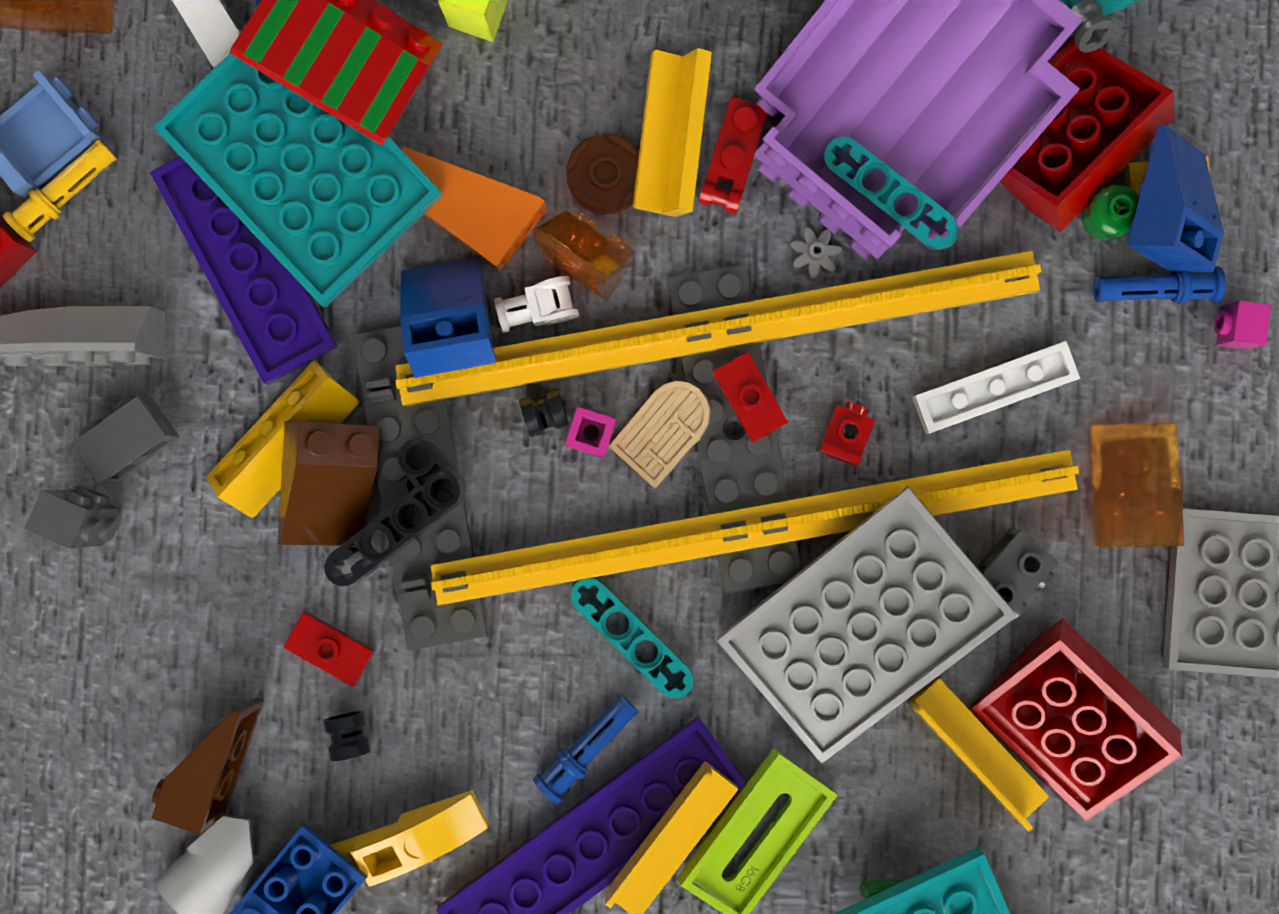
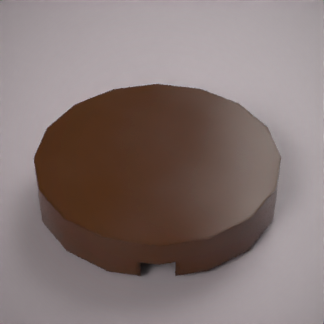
M602 134L582 140L572 151L566 165L567 185L573 198L584 209L599 215L616 214L628 209L633 204L639 150L627 139L615 134Z

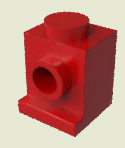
M848 401L844 407L839 405L833 407L816 452L851 466H858L875 420L867 417L869 410ZM846 424H851L856 429V435L853 439L845 438L842 433L843 427Z

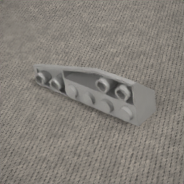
M67 306L27 310L0 316V359H4V365L30 366V359H44V365L70 366V362H84V365L110 366V362H124L128 366H150V359H165V311L151 306Z

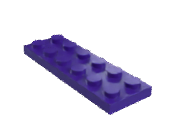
M181 156L150 172L264 384L269 385L338 347L309 292Z

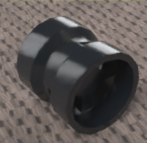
M558 388L546 391L544 396L535 399L529 396L519 400L522 415L531 438L543 434L547 428L561 429L569 426Z
M364 711L343 713L323 720L325 733L330 735L331 745L328 748L330 761L352 759L371 752L369 739L363 733V726L366 723Z

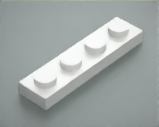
M1067 341L921 393L912 398L925 434H930L1078 380L1080 376Z

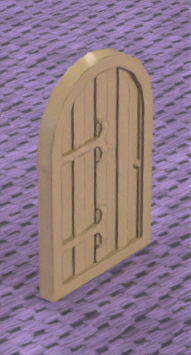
M674 381L664 384L649 396V399L611 442L609 447L631 469L635 470L656 489L705 433L710 424L711 417L708 398L700 388L689 382Z

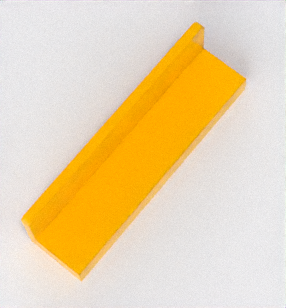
M696 48L684 56L661 50H654L651 53L633 207L635 209L671 217H678L693 212L711 51Z
M313 360L205 478L218 498L247 516L255 517L281 489L285 421L341 424L358 406L359 400L338 384L322 365Z
M936 677L915 694L907 704L1008 813L1029 832L1033 827L1026 818L1046 801L1049 795L939 677Z
M704 761L607 888L605 905L611 908L616 903L629 914H644L738 791V786Z

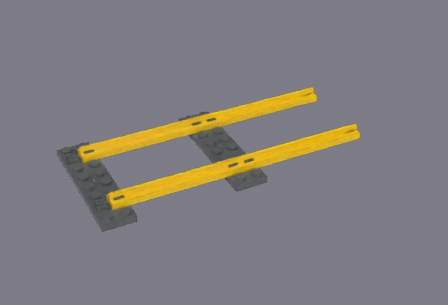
M1033 251L752 301L746 264L667 278V286L673 316L495 347L496 363L418 378L414 377L404 354L401 326L353 334L352 339L368 426H380L376 475L383 512L414 489V485L398 464L399 450L404 443L410 440L420 439L433 443L460 476L447 399L681 357L685 382L700 388L708 398L711 408L710 424L701 439L696 442L709 515L475 557L465 501L463 499L457 507L391 557L407 651L487 637L488 629L482 597L717 555L723 593L785 583L802 570L797 540L851 531L906 486H909L933 516L1078 490L1075 474H1079L1078 465L1073 466L1071 451L1063 450L789 500L776 430L751 443L743 427L738 436H730L726 430L728 423L731 421L740 422L712 374L716 369L749 352L767 384L760 342L1036 293L1040 291L1037 274L1041 273L1040 264L1035 265ZM1023 276H1024V278H1025V279H1020V280H1015V281H1009V282H1005V281H1004V280H1007V279L1018 278V277H1023ZM418 447L411 453L410 461L412 466L417 470H421L428 464L429 454L425 448ZM1060 466L1058 469L1040 472V469ZM1057 477H1062V478H1059V479L1048 480V481H1043V482H1042V480L1052 479V478H1057ZM442 479L436 485L435 494L442 502L450 501L455 493L454 486L448 479ZM410 504L404 510L403 519L408 526L414 528L421 522L422 513L416 505Z

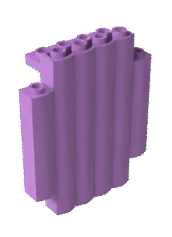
M825 0L754 89L760 96V99L756 102L758 106L774 119L779 113L784 116L777 127H772L762 139L764 143L754 154L760 160L756 168L773 183L780 177L790 185L791 188L786 194L804 209L811 203L822 213L817 220L834 234L840 228L853 238L848 243V246L865 260L871 254L876 259H879L888 247L891 248L900 238L901 232L905 228L828 168L824 160V152L827 145L835 138L849 137L855 140L947 210L955 218L960 228L1078 92L1079 88L1054 68L1048 60L1083 19L1060 0ZM852 148L846 152L839 150L835 155L839 160L836 166L845 162L857 173L861 165L850 156L849 152ZM880 170L871 171L864 179L865 189L870 192L880 190L886 183V175ZM912 194L902 195L896 202V213L901 216L913 214L918 207V200ZM927 207L923 218L913 226L918 228L919 222L922 221L933 232L930 239L933 240L936 236L945 238L949 233L945 228L948 221L944 220L941 224L935 223L926 215V213L932 210L931 207Z

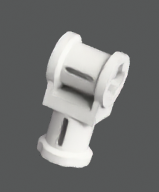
M560 276L541 281L534 286L524 288L526 294L505 300L501 297L494 298L496 312L503 333L509 332L512 326L532 321L536 327L544 324H557L579 317L578 309L573 308L568 285L571 283L570 277ZM555 293H557V296H558V299H559V303H560V308H557L556 301H555V297H554V294H555Z

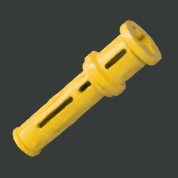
M97 139L88 150L68 165L42 189L38 187L36 189L33 188L28 192L30 197L12 213L5 212L2 217L22 238L31 242L35 239L34 233L51 218L58 219L61 216V207L97 177L100 172L115 162L117 158Z

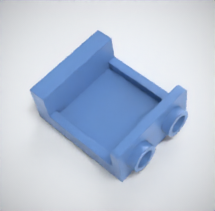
M39 69L32 74L39 84L0 115V177L14 193L27 199L30 197L29 191L33 188L36 189L38 187L42 189L68 165L88 150L97 139L102 143L105 141L95 129L100 125L97 119L84 106L78 108L70 99L74 95L72 89L58 75L51 78Z

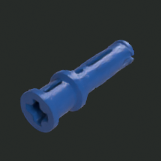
M1215 266L1214 272L1172 271L1171 274L1097 276L1093 283V295L1096 302L1171 299L1172 302L1177 304H1185L1188 300L1208 299L1211 303H1218L1222 301L1225 294L1226 278L1220 266Z
M620 694L618 699L570 749L566 747L560 749L557 753L558 758L542 775L536 774L533 778L535 785L552 802L559 804L563 800L562 794L576 779H583L588 771L586 766L639 711ZM614 719V722L591 744L599 733ZM584 750V753L578 758L577 756ZM565 770L564 774L555 782V780H556V779L561 775V773Z

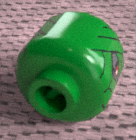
M1110 184L1099 189L1081 211V222L1085 231L1093 238L1101 241H1113L1128 234L1129 226L1135 217L1139 195L1132 188L1122 184Z

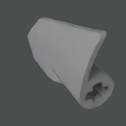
M223 815L186 849L187 852L155 880L159 894L178 914H224L255 862L250 819Z

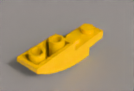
M473 790L402 813L397 823L331 844V846L368 876L365 881L370 887L414 870L452 851L488 829L489 822Z

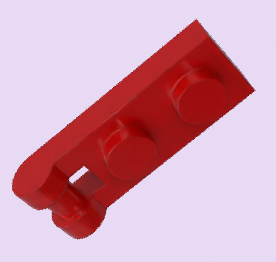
M731 96L699 197V204L710 206V203L726 207L725 212L736 215L768 114L756 103ZM718 179L733 183L731 192L715 188Z

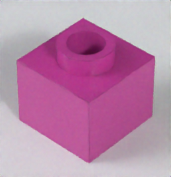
M1236 301L1221 306V310L1218 312L1214 322V331L1218 334L1216 345L1241 349L1265 346L1267 343L1271 305Z
M577 407L565 446L605 459L617 420ZM590 426H594L599 430V437L595 441H588L584 437L585 430Z

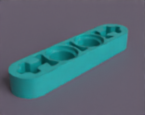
M838 137L827 145L824 152V160L828 168L921 242L934 250H943L955 243L959 233L957 221L934 200L855 140L849 137ZM852 148L849 152L850 156L861 165L857 173L845 162L836 166L839 160L835 155L839 150L846 152ZM874 170L883 171L886 175L884 187L876 192L866 190L864 186L866 175ZM905 194H912L918 200L916 211L909 216H901L896 213L895 209L897 200ZM927 207H931L932 210L926 213V215L935 223L941 224L944 220L948 221L945 228L949 233L945 238L936 236L933 240L930 239L933 232L922 221L919 222L918 228L913 227L914 224L923 218Z
M596 577L581 579L575 583L571 590V601L574 607L662 694L668 698L677 699L689 693L693 685V676L688 665L627 605ZM583 585L588 589L595 585L599 589L596 597L603 605L607 598H610L615 603L604 610L599 620L592 615L599 609L590 601L584 605L579 600L582 596L579 588ZM613 612H622L629 619V627L622 634H613L606 626V619ZM650 640L656 644L658 654L651 662H642L636 657L634 650L640 641ZM668 655L671 660L667 661L665 665L673 673H677L679 670L684 672L682 676L684 686L679 688L673 685L671 688H668L666 686L668 682L666 674L659 669L655 676L650 670L659 666L664 656Z

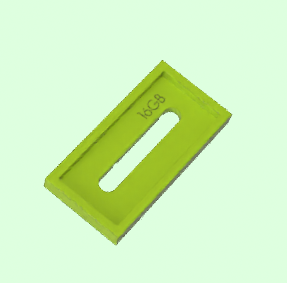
M773 748L678 875L677 881L681 887L723 914H750L838 794ZM787 793L789 799L777 814L778 818L775 822L772 821L737 868L738 872L728 878L722 877L725 867L778 796Z

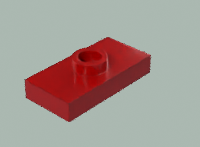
M749 352L712 372L751 443L788 423Z
M307 611L302 613L283 647L352 687L359 681L375 652L371 647Z

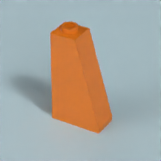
M403 146L401 149L444 194L423 215L501 273L548 210L545 201L537 195Z

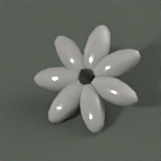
M807 227L804 230L805 242L794 241L790 244L793 250L802 254L793 262V267L801 268L809 264L808 271L812 279L817 277L820 265L825 270L834 272L836 268L829 257L839 254L842 248L837 245H827L831 237L829 229L821 233L817 239L812 229ZM813 249H817L819 254H815Z

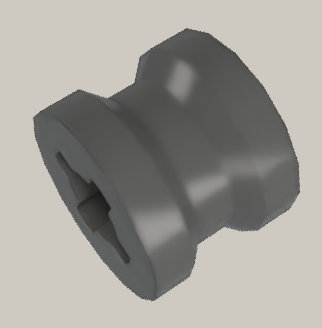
M1083 0L1071 8L1075 14L1083 19L1070 35V37H1075V45L1079 50L1089 53L1099 49L1109 41L1116 29L1115 23L1108 15L1102 14V7L1096 0Z

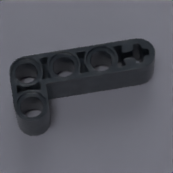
M415 439L404 443L400 448L398 464L415 488L327 557L324 565L325 574L333 584L349 586L363 580L463 501L466 493L463 480L433 443ZM418 447L425 448L429 454L428 464L421 470L415 469L410 461L411 453ZM442 479H448L452 482L455 490L452 499L446 503L440 501L435 494L436 485ZM410 504L416 505L422 513L421 522L414 528L408 526L403 519L404 510ZM376 530L385 532L389 538L388 548L382 553L376 551L371 544L372 535ZM360 553L366 557L352 565L350 568L352 573H342L341 568L345 565L343 560L355 558Z

